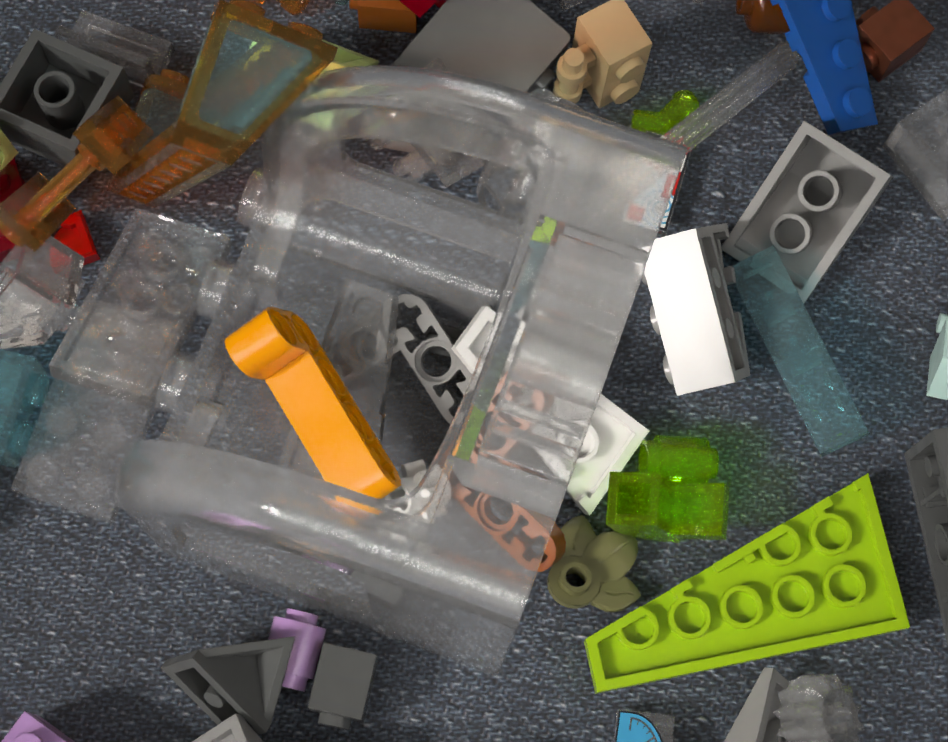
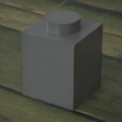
M323 642L307 707L311 712L319 713L318 724L343 730H350L351 721L364 724L378 665L377 654Z

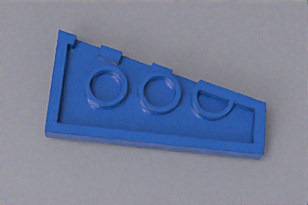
M770 0L772 6L779 3L790 31L784 33L792 52L797 51L801 55L807 68L803 78L827 134L832 135L877 125L878 121L851 0Z

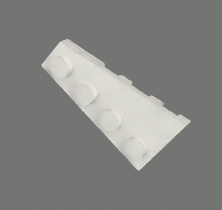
M482 306L451 349L491 398L507 380L518 374L532 371L540 373L547 378L554 392L553 405L525 441L581 511L590 516L644 440L649 430L488 306ZM530 387L520 390L523 394L522 399L508 412L515 416L520 410L532 405L530 399L534 392Z

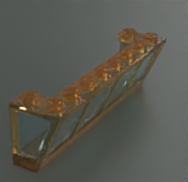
M219 0L214 5L210 16L212 22L206 30L191 77L188 78L173 70L162 69L160 75L151 74L145 79L107 191L156 208L232 166L334 60L338 47L323 42V34L311 26L298 22H289L285 26L265 18L266 11L248 0H229V2Z

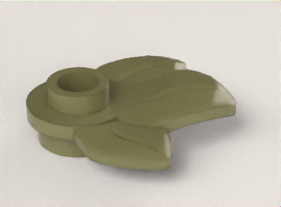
M582 515L566 522L561 528L566 541L565 553L551 567L547 577V587L552 598L567 608L577 609L590 604L605 612L623 611L634 604L641 594L633 582L625 577V575L630 571L637 558L638 541L636 538L619 531L603 532L596 536L591 524ZM566 575H578L582 578L584 585L580 587L570 585L566 580Z

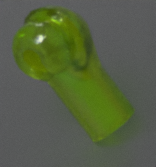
M686 89L679 90L672 95L673 98L659 112L633 109L630 133L646 135L647 132L666 138L678 136L696 120L700 110V104L696 95Z

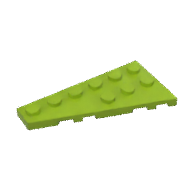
M867 473L845 488L773 528L642 607L640 606L584 640L595 694L910 628L869 474Z

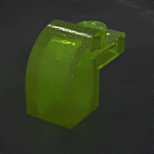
M610 472L606 525L620 534L652 541L680 543V539L726 540L730 488L725 483L672 482L662 472Z

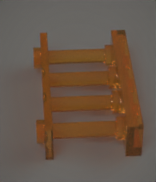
M117 95L89 117L73 133L81 142L77 146L79 153L50 181L38 172L0 204L1 232L19 247L27 245L35 252L76 209L66 197L95 169L102 171L106 167L115 175L132 159L153 135L154 131Z

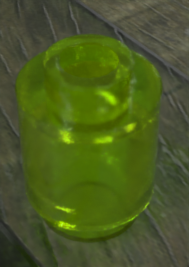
M656 435L653 440L644 439L641 442L638 457L639 477L641 481L652 482L654 487L705 489L709 479L717 477L719 468L718 451L716 448L710 447L709 440L706 437Z

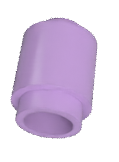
M287 608L285 618L277 616L273 618L268 640L295 636L282 683L283 687L305 692L308 679H314L326 633L325 628L316 626L319 617L317 615Z

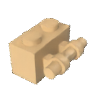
M610 0L577 17L572 48L568 49L557 63V78L554 82L553 95L560 108H572L580 100L584 88L587 89L599 109L613 101L615 104H622L639 92L652 41L625 0Z

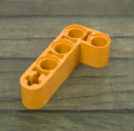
M267 307L225 338L226 349L238 368L251 378L266 381L334 497L346 512L356 517L401 486V479L395 466L317 338L302 318L287 310Z

